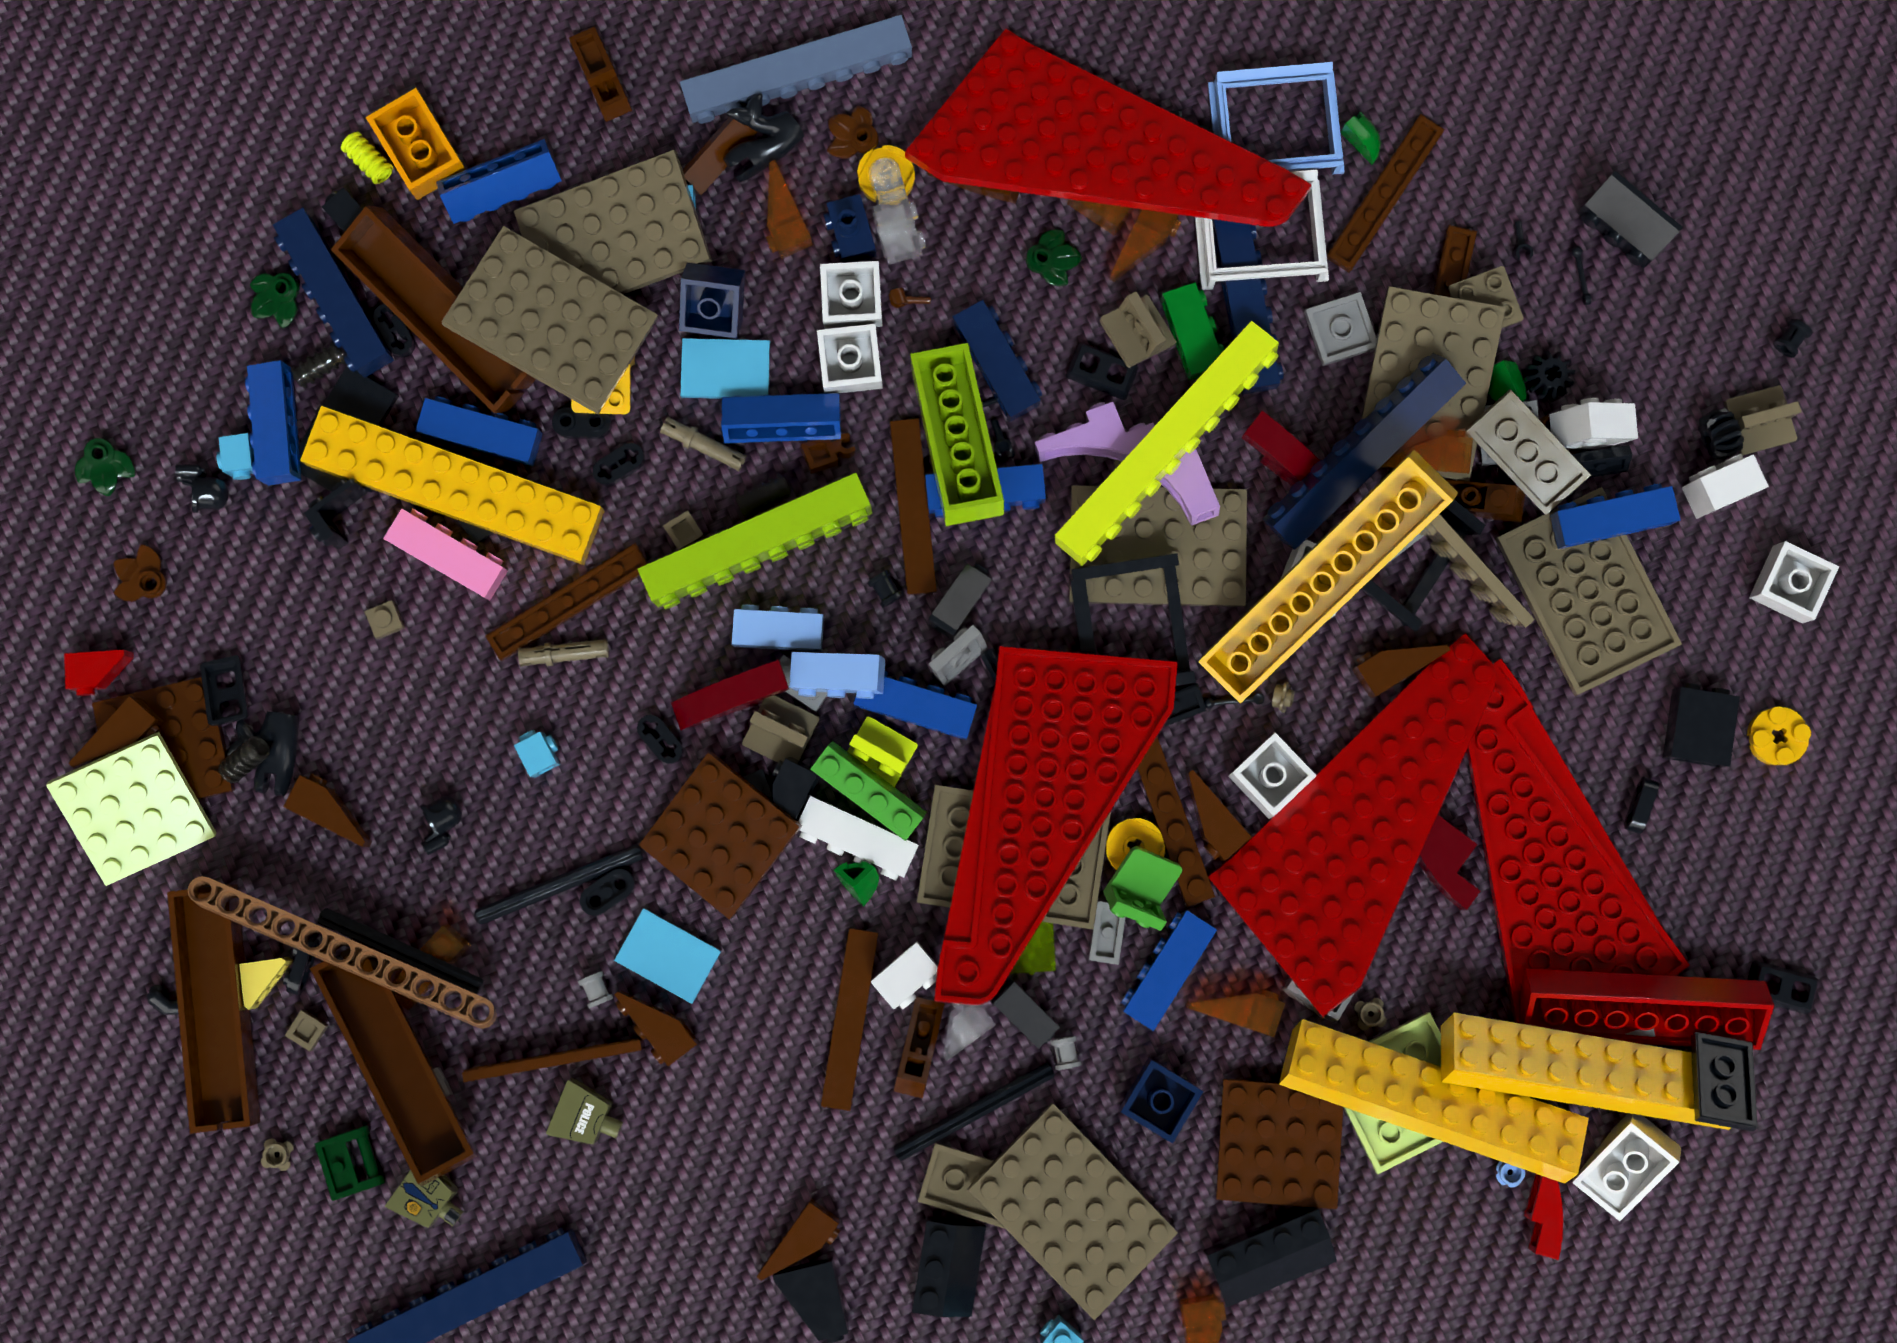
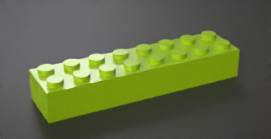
M854 473L644 565L637 570L651 601L658 608L663 606L664 609H669L680 604L679 599L689 594L692 598L708 591L707 586L716 582L718 586L729 583L735 579L733 575L744 571L745 574L754 572L761 568L760 563L771 559L772 562L781 560L788 556L787 551L796 547L799 550L806 549L814 545V539L825 535L826 538H830L841 533V527L852 523L854 527L868 521V515L872 514L871 504L857 473Z

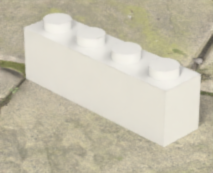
M812 796L809 797L798 821L803 825L800 829L799 837L814 844L817 839L828 843L827 850L843 856L844 851L855 855L853 861L856 863L865 861L869 864H875L882 868L880 874L895 881L898 876L905 877L919 846L909 840L904 841L898 835Z

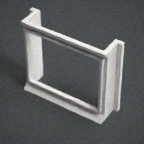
M1318 170L1291 171L1312 185L1308 193L1314 262L1217 268L1212 219L1195 217L1202 290H1212L1216 281L1316 275V282H1326L1329 280Z

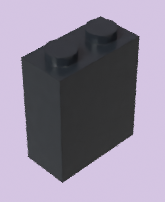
M1683 683L1682 687L1672 689L1663 759L1718 768L1730 767L1740 696L1730 695V690L1723 688H1712V692L1701 690V685Z

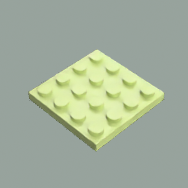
M160 732L54 778L46 784L105 886L215 837L217 833Z
M1426 1012L1368 1041L1441 1067V1033L1430 1012ZM1343 1107L1377 1174L1443 1142Z

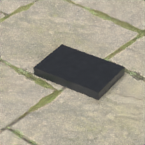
M1699 1032L1693 1033L1691 1035L1695 1121L1753 1132L1758 1128L1752 1042Z

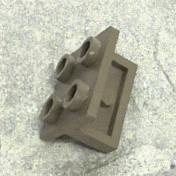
M1504 266L1497 267L1448 287L1452 298L1506 307L1502 329L1519 323L1524 319Z
M1134 292L1126 296L1118 309L1103 315L1099 320L1128 368L1176 344L1174 336L1148 295L1140 298L1138 293Z
M1780 385L1730 398L1724 402L1726 409L1734 414L1736 420H1739L1738 424L1742 429L1741 433L1744 437L1743 449L1739 451L1742 456L1797 440L1791 418L1802 413L1798 401L1790 404L1787 403Z
M773 695L764 698L758 712L754 711L749 721L752 724L742 745L777 763L780 760L784 762L785 758L788 757L800 760L820 719L818 716Z

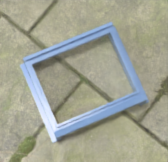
M1333 62L1217 72L1214 82H1208L1211 123L1214 134L1231 142L1226 88L1322 80L1330 155L1273 159L1268 161L1288 171L1332 167V175L1344 174Z

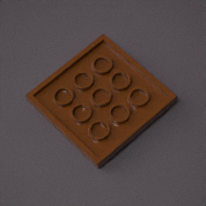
M202 677L92 703L98 731L129 696L140 698L165 721L160 727L162 729L160 734L198 800L235 791L229 758L226 757L227 749L222 726L208 724Z
M708 752L639 846L730 920L736 915L803 825L773 803L772 800L714 753Z
M1223 1078L1216 1200L1337 1209L1343 1107L1279 1085V1082Z

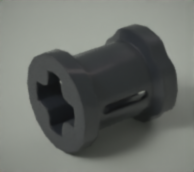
M1790 319L1787 323L1788 328L1781 338H1776L1773 342V346L1780 353L1791 358L1798 354V348L1805 338H1810L1813 334L1812 329L1798 319Z
M890 570L878 574L867 582L869 587L874 588L882 601L880 603L882 608L893 604L905 595L894 584L890 577Z

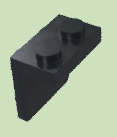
M353 478L350 480L343 479L333 487L334 491L325 498L321 496L313 500L308 506L310 509L304 512V515L313 525L309 528L310 532L319 542L322 541L327 547L331 545L339 550L348 544L332 519L368 493L365 487Z

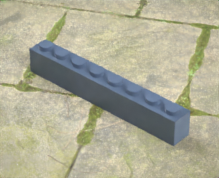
M898 15L680 81V85L692 123L698 122L703 124L714 120L715 116L725 114L730 109L736 107L745 108L749 100L760 93L763 95L762 106H764L774 98H790L795 96L798 91L807 88L809 90H817L824 87L825 83L830 81L843 82L860 72L869 74L878 71L881 68L880 66L905 63L908 58L912 57V46L902 15Z

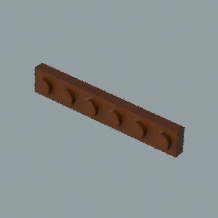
M1157 737L1137 768L1157 827L1162 834L1169 860L1180 864L1182 868V873L1177 882L1185 905L1189 907L1214 898L1215 895Z

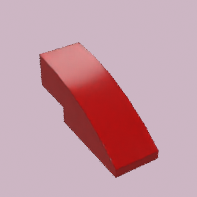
M1535 1173L1524 1215L1527 1219L1535 1222L1528 1249L1535 1254L1559 1260L1563 1239V1207L1559 1184L1556 1180Z

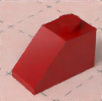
M110 650L64 653L65 689L76 691L77 696L95 695V690L106 689L133 660L134 652Z

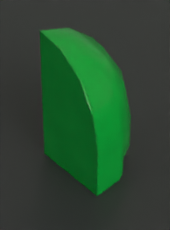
M1359 112L1356 117L1353 116L1345 123L1340 133L1373 165L1379 156L1381 148L1380 135L1374 124L1362 112Z
M1503 360L1494 365L1488 391L1491 399L1497 401L1511 389L1524 402L1527 396L1526 387L1516 362Z
M862 861L861 863L849 865L846 862L834 869L836 876L843 886L864 907L878 886L879 875L876 868Z

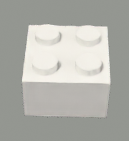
M879 261L820 264L824 329L868 324L882 327Z
M875 324L817 330L824 393H847L883 389Z
M1587 398L1580 400L1581 405L1561 406V411L1549 414L1551 433L1566 449L1600 450L1638 439L1635 404L1622 403V399H1609L1601 403L1599 398Z
M1739 454L1689 477L1691 483L1683 486L1682 490L1696 519L1769 486L1754 454L1746 458Z
M1787 541L1781 542L1772 547L1749 598L1800 623L1815 620L1839 566Z
M1274 733L1228 777L1270 819L1317 775Z
M916 941L875 976L871 983L893 1009H896L898 1006L904 1009L916 999L915 991L921 986L927 990L936 982L938 965L920 943Z

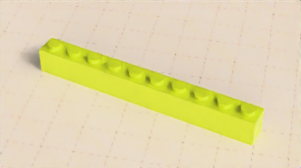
M1251 321L1055 534V544L1081 566L1087 560L1090 562L1095 560L1102 551L1100 546L1107 539L1112 540L1118 535L1122 529L1120 524L1127 517L1131 519L1138 513L1142 507L1140 502L1147 495L1152 497L1158 491L1162 484L1160 482L1166 474L1172 475L1178 469L1182 456L1186 452L1191 454L1201 442L1199 438L1205 431L1210 433L1220 422L1219 416L1224 410L1230 411L1240 399L1238 395L1245 388L1247 390L1251 389L1259 379L1257 374L1264 367L1268 369L1274 364L1279 356L1277 354L1279 342Z

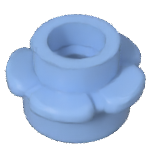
M1501 1161L1496 1166V1178L1502 1185L1516 1187L1525 1177L1524 1169ZM1511 1169L1513 1171L1512 1175H1508V1170Z

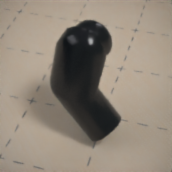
M151 986L149 993L146 995L148 1004L163 1015H178L177 1000L169 999L165 995L166 990L163 986Z

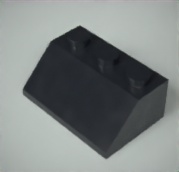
M1616 171L1607 178L1577 212L1584 224L1590 228H1596L1604 235L1603 237L1608 244L1620 248L1626 253V258L1632 264L1640 265L1643 269L1654 260L1683 228Z
M927 1216L912 1313L936 1317H972L986 1230L985 1225Z

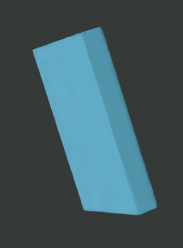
M682 338L681 398L722 399V397L769 395L770 340Z
M643 908L614 961L693 1004L722 951Z

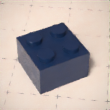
M687 262L681 277L679 331L737 339L743 323L745 270Z
M1148 1057L1118 1109L1121 1113L1173 1144L1204 1091Z

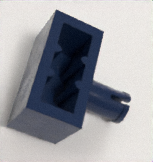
M857 194L828 202V212L824 213L823 216L827 230L833 229L836 240L831 241L835 258L841 257L842 263L876 257V248L861 195Z

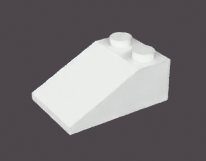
M1628 1113L1611 1130L1581 1168L1578 1175L1573 1178L1572 1183L1617 1220L1621 1221L1680 1162L1681 1146L1644 1116Z

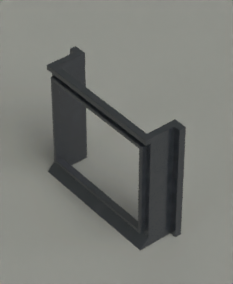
M1390 468L1389 471L1387 472V474L1385 475V477H1386L1394 468ZM1453 500L1440 513L1443 519L1463 540L1466 535H1480L1486 526L1456 500ZM1436 553L1403 604H1400L1371 580L1361 590L1399 619L1403 626H1408L1417 632L1423 621L1415 616L1450 559L1448 557L1441 558Z
M1178 553L1071 569L1072 574H1069L1080 653L1096 655L1086 579L1163 568L1177 662L1176 686L1196 683L1195 673L1190 669L1175 567L1179 565Z

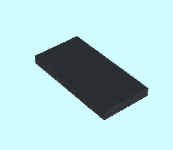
M346 366L323 406L381 427L399 396L371 379L364 378L357 371L352 372ZM316 418L299 444L300 459ZM300 461L301 475L331 492L334 491L333 487L343 480L342 478L308 467Z

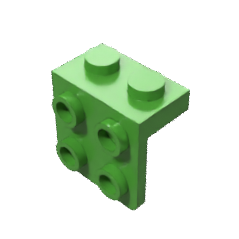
M1132 847L1103 891L1110 911L1120 918L1126 916L1133 919L1144 928L1152 927L1161 931L1167 920L1160 905L1182 873L1180 864L1141 847Z

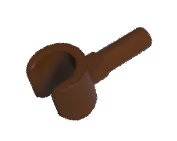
M904 288L892 289L889 293V299L894 308H901L907 304L931 303V297H906Z

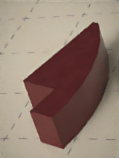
M1261 411L1241 437L1264 455L1260 461L1263 465L1291 486L1298 481H1302L1310 473L1312 466L1320 461L1297 438L1264 411Z
M778 659L688 694L671 702L680 731L760 704L764 698L790 690L781 662Z
M1438 815L1419 856L1418 863L1430 881L1450 902L1460 910H1467L1481 891L1457 872L1478 844Z

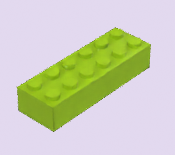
M968 343L911 353V370L945 526L1004 515V498Z

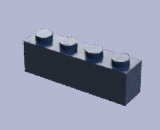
M981 300L952 316V324L963 343H968L971 357L1010 423L1039 407L1041 402L1039 397L1042 396V392L1036 381L1030 382L1025 374L1028 368L1020 355L1016 357L1013 353L1011 346L1014 344L1006 330L1001 332L996 322L999 321V317L992 305L987 307L984 300Z

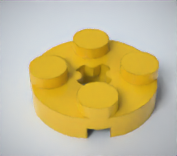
M884 145L882 148L871 149L865 153L859 162L857 170L859 188L871 201L882 205H897L912 191L915 183V170L912 162L905 158V151L892 145ZM887 168L891 169V175L894 178L886 182L882 181L879 172H885Z
M1772 707L1757 713L1749 723L1747 729V736H1749L1751 744L1749 747L1752 754L1765 764L1788 765L1800 759L1807 750L1811 730L1806 725L1804 719L1794 710L1786 707ZM1773 730L1783 731L1785 738L1783 742L1779 741L1777 744L1773 742L1775 738L1772 734Z
M1142 818L1126 819L1111 829L1106 841V857L1116 871L1130 851V848L1127 847L1129 841L1134 843L1138 839L1141 841V848L1164 857V840L1160 830L1153 823Z

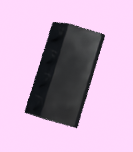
M1305 1207L1203 1250L1226 1307H1230L1337 1262L1331 1238L1317 1207Z

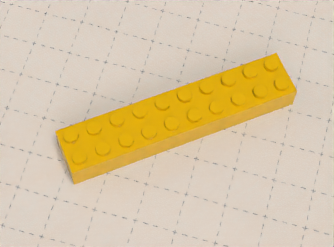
M324 406L320 407L300 459L308 467L342 479L350 480L353 478L364 487L491 531L581 565H585L604 514L603 508L594 503Z
M1413 449L1211 646L1198 662L1241 704L1455 499L1458 492Z
M1455 1012L1441 1025V1082L1720 1129H1731L1730 1127L1695 1121L1691 1052Z
M1302 1019L1293 1028L1279 1085L1564 1184L1578 1175L1589 1118L1527 1096L1441 1082L1440 1066Z

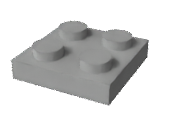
M1361 292L1305 309L1304 314L1322 366L1375 350L1377 338Z
M974 625L969 629L963 628L954 636L952 644L946 649L944 647L940 648L931 657L932 661L929 663V666L944 687L988 649L981 632Z

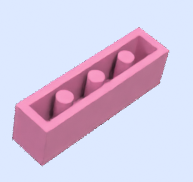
M401 508L383 539L490 601L508 570L501 566L503 560L489 552L486 557L476 552L478 546L469 540L462 538L461 542L451 537L453 531L437 523L436 527H433L426 523L428 517L413 508L410 513Z

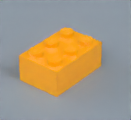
M417 88L366 116L367 121L416 200L438 189L437 181L466 170Z

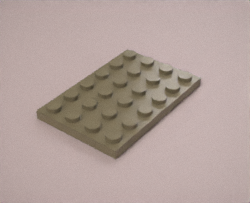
M675 150L514 210L522 237L621 294L629 293L682 273L687 262L703 265L712 262Z
M503 226L443 318L442 325L599 414L657 321L658 314Z
M1387 287L1361 420L1369 416L1375 410L1376 404L1383 398L1388 397L1396 389L1397 384L1403 378L1410 376L1418 368L1419 362L1432 353L1446 358L1466 384L1382 466L1395 468L1414 449L1442 477L1470 482L1477 442L1465 429L1484 413L1506 307Z
M1071 486V517L1099 486ZM1160 487L1152 497L1147 495L1140 502L1142 507L1133 518L1127 517L1120 524L1122 529L1114 539H1107L1100 546L1102 551L1092 562L1087 560L1081 566L1070 556V574H1072L1071 569L1178 553L1179 565L1175 567L1181 605L1245 607L1247 489H1213L1220 505L1219 516L1191 526L1178 502L1166 488ZM1163 568L1086 579L1089 603L1168 605ZM1069 579V603H1073Z
M1601 487L1572 502H1575L1576 507L1587 505L1586 500L1594 497L1604 496L1605 500H1608ZM1557 508L1547 515L1540 516L1495 538L1567 683L1574 696H1577L1682 645L1627 535L1558 549L1550 515L1558 511Z
M1440 514L1419 533L1421 536L1428 535L1433 541L1430 544L1431 548L1441 558L1448 557L1452 562L1449 566L1450 569L1460 579H1467L1472 584L1469 589L1480 601H1487L1492 606L1489 612L1497 621L1504 624L1507 623L1508 625L1512 624L1514 627L1517 625L1526 628L1535 620Z
M935 785L917 903L949 908L951 906L974 792L972 790ZM1111 812L1042 922L1094 929Z
M1050 1103L967 1188L1093 1320L1113 1302L1178 1234L1053 1103Z

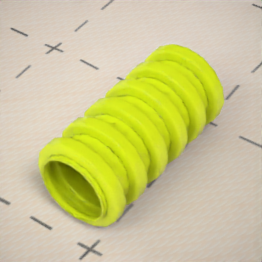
M353 132L346 136L341 144V151L347 153V157L353 159V163L357 166L359 165V169L365 172V175L371 178L374 184L386 181L392 174L393 165L387 163V159L383 156L381 157V153L375 150V147L369 144L368 140L363 138L360 132Z

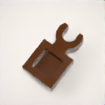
M849 433L841 434V439H836L834 442L830 440H811L801 444L800 449L810 474L837 466V457L839 456L851 458L855 455V446L848 449L842 447V444L850 442Z

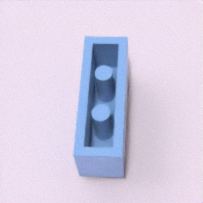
M741 605V609H734L732 645L741 648L822 652L823 614H818V609L800 608V613L788 612V607L771 606V611H760L757 605Z
M792 652L789 687L798 691V696L816 697V692H827V697L845 698V693H856V698L874 699V694H883L885 658L873 654Z

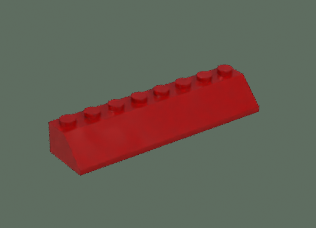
M1525 968L1520 989V1024L1638 1044L1691 1046V1035L1699 1032L1752 1042L1753 1050H1761L1775 1005L1766 981ZM1653 1028L1655 1037L1625 1035L1635 1030L1646 1031Z

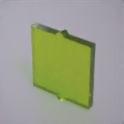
M1041 923L1010 974L1029 973V975H1034L1035 972L1056 971L1053 923Z

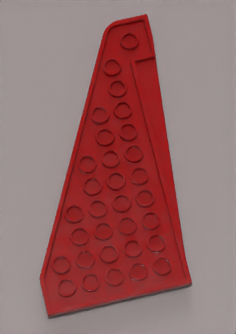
M1007 29L1001 33L905 151L906 159L943 182L1264 227L1278 226L1286 222L1310 192L1312 186L1287 169L1025 41Z
M1466 633L1449 646L1450 651L1432 661L1308 785L1286 804L1229 861L1208 877L1322 1017H1325L1361 988L1495 689L1496 671L1493 663Z
M999 646L996 682L937 969L935 1002L977 1006L989 1002L998 994L1174 710L1177 662Z
M1501 658L1493 663L1496 671L1495 689L1467 749V756L1514 1023H1520V989L1525 968L1676 976L1689 967L1690 964L1661 926L1535 714L1534 707L1521 685Z

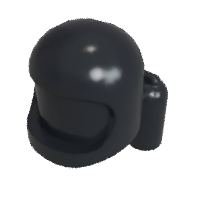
M176 464L177 482H182L183 485L192 487L193 513H198L200 509L220 510L224 508L229 495L228 487L224 481L219 478L206 477L207 472L198 464Z
M442 796L427 806L424 803L419 805L432 829L424 838V841L421 842L427 855L447 846L451 835L445 834V832L458 825L461 821V808L458 802L450 796Z

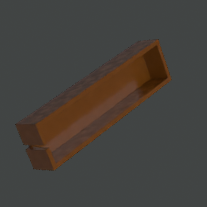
M365 206L332 247L331 251L493 413L509 412L525 393L522 389L529 388L536 379L442 325L443 318L463 287L383 207Z
M238 884L227 885L238 890ZM211 887L201 888L198 892V898H207L211 894ZM188 889L167 892L190 1134L216 1131L222 1128L224 1130L249 1127L261 1123L250 1010L244 1007L239 964L245 963L242 925L200 907L190 899ZM239 898L229 899L225 906L226 911L235 910L239 905Z
M348 948L340 953L346 959L350 955L351 950ZM367 959L363 965L364 971H374L378 967V959ZM326 961L311 967L310 970L417 1184L424 1186L477 1157L394 991Z

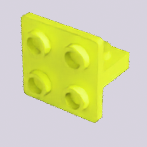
M868 716L857 735L853 736L847 752L895 787L918 745Z

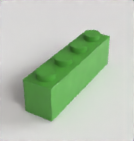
M834 741L825 748L810 769L904 841L909 838L927 813V811Z

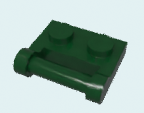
M368 1125L314 1143L332 1201L386 1183L384 1174L379 1172L368 1137L371 1134ZM354 1139L357 1140L369 1178L364 1181L360 1180L349 1145V1141Z

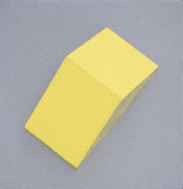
M290 957L239 964L244 1007L248 1010L258 1008L294 960Z

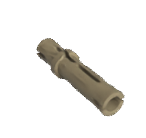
M669 416L665 420L666 424L663 423L660 433L683 443L684 448L689 449L691 447L736 469L738 472L742 468L741 465H744L747 458L746 454L698 432V428L694 426L690 428L671 419Z
M607 639L552 645L550 642L544 643V646L518 648L520 667L536 664L553 666L557 662L609 657Z

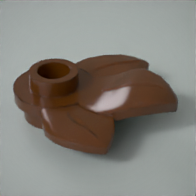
M856 106L851 116L837 114L829 118V129L833 136L836 137L827 149L830 155L848 159L857 152L867 153L871 149H876L879 135L873 127L872 114L866 108ZM868 135L866 140L859 141L862 136Z
M142 544L139 547L137 559L125 558L114 561L116 574L122 581L115 589L114 594L120 599L134 602L142 597L154 599L165 592L167 581L160 572L161 559L149 546ZM155 579L157 582L156 587L149 589L148 584L150 580Z

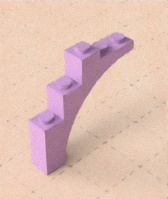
M1101 402L1091 406L1086 411L1085 424L1075 423L1061 433H1047L1038 439L1039 441L1035 442V452L1039 462L1073 455L1100 456L1123 461L1155 425L1154 423L1148 425L1140 423L1131 427L1128 432H1125L1114 403L1105 404ZM1195 449L1191 454L1186 452L1180 459L1181 464L1172 475L1166 474L1160 482L1181 506L1192 526L1219 516L1220 505L1197 450Z

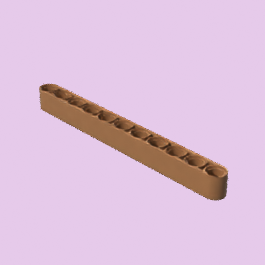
M197 877L188 886L190 899L206 910L477 1028H488L496 1021L497 1013L491 1001L209 877ZM204 886H211V894L205 899H199V890ZM231 898H239L238 907L233 911H226L227 901ZM259 910H266V919L261 923H254V914ZM294 922V931L286 936L281 935L280 930L283 924ZM322 934L323 940L319 946L314 948L308 946L309 938L312 935ZM349 946L351 950L350 955L343 960L336 959L338 948ZM369 958H377L378 967L372 972L364 971V962ZM395 971H406V978L402 983L393 984L391 982V976ZM424 982H432L434 984V990L428 996L419 995V987ZM452 994H459L462 996L461 1004L457 1008H448L446 1006L447 998ZM479 1006H487L490 1009L489 1016L482 1021L474 1019V1011Z

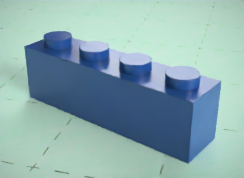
M545 139L439 180L436 183L445 208L453 224L460 221H470L475 215L485 211H495L503 204L513 200L525 199L529 194L538 190L550 189L562 180Z
M281 360L247 366L248 376L245 377V386L250 397L247 412L252 422V432L249 439L254 449L255 460L252 461L253 474L257 480L268 486L301 481L293 370Z
M839 393L722 397L721 426L724 443L841 439Z
M435 396L434 400L425 398L415 430L417 434L427 439L530 467L534 466L543 435L536 428L537 424L520 419L519 423L508 421V416L501 413L491 412V415L480 413V408L468 404H463V407L460 408L453 406L451 400Z
M1043 464L997 468L1004 498V512L1010 511L1011 506L1022 505L1024 510L1040 508V504L1045 503ZM927 474L925 475L928 512L929 514L935 513L936 518H944L935 475Z
M1661 483L1644 487V492L1633 494V490H1626L1616 493V498L1605 500L1604 496H1599L1586 500L1587 505L1576 507V503L1571 502L1558 506V511L1550 515L1557 548L1563 549L1668 526L1681 521L1673 486L1662 488Z
M886 671L884 672L883 694H874V699L855 697L853 704L855 707L964 740L968 738L977 704L972 703V697L956 693L955 698L944 695L945 690L933 685H928L927 689L915 686L917 681L902 676L899 677V681L887 678L888 672Z
M1184 910L1182 915L1178 912L1175 914L1168 926L1172 929L1168 938L1165 940L1161 937L1152 951L1156 954V957L1151 965L1148 963L1143 965L1136 977L1140 980L1135 990L1129 988L1120 1002L1125 1005L1122 1009L1124 1013L1152 1031L1159 1024L1217 931L1216 928L1187 910Z

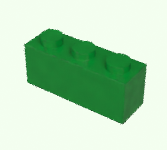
M1196 282L1162 293L1160 298L1169 328L1176 340L1175 345L1188 381L1199 378L1225 350L1221 343L1217 344L1214 335L1217 333V328L1213 317L1207 316L1205 293L1202 289L1198 290Z

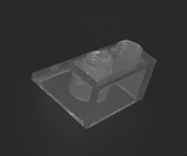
M951 1003L953 1008L949 1011L943 1056L946 1061L996 1025L983 1005Z

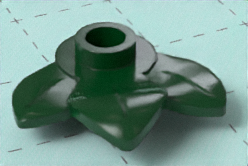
M1059 229L1050 230L1042 234L1038 244L1032 246L1027 251L1025 260L1027 267L1032 272L1042 274L1045 281L1050 285L1066 286L1068 284L1066 271L1076 267L1082 260V256L1076 248L1064 244L1065 233ZM1037 254L1042 255L1045 262H1040L1037 259Z
M264 273L256 276L250 283L251 289L257 293L251 304L252 316L254 318H267L274 315L281 328L288 327L298 311L295 301L300 290L298 281L288 273H280L276 276ZM283 282L286 285L284 293L281 292V284Z
M103 438L90 440L84 448V456L75 466L77 482L81 484L91 481L94 488L105 496L112 495L116 488L118 477L129 478L136 475L131 458L125 452L115 450L113 445ZM96 448L103 450L102 458L95 456L94 450Z

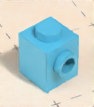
M248 433L218 437L220 452H217L216 455L218 467L225 474L233 476L234 480L249 479L251 474H253L252 461L255 460L254 449L250 444V434Z
M531 730L519 737L520 742L514 745L530 777L536 778L561 764L555 754L559 750L551 735L546 736L543 732L536 733L535 730Z
M1060 1315L1054 1321L1050 1319L1040 1331V1343L1084 1342L1082 1334Z

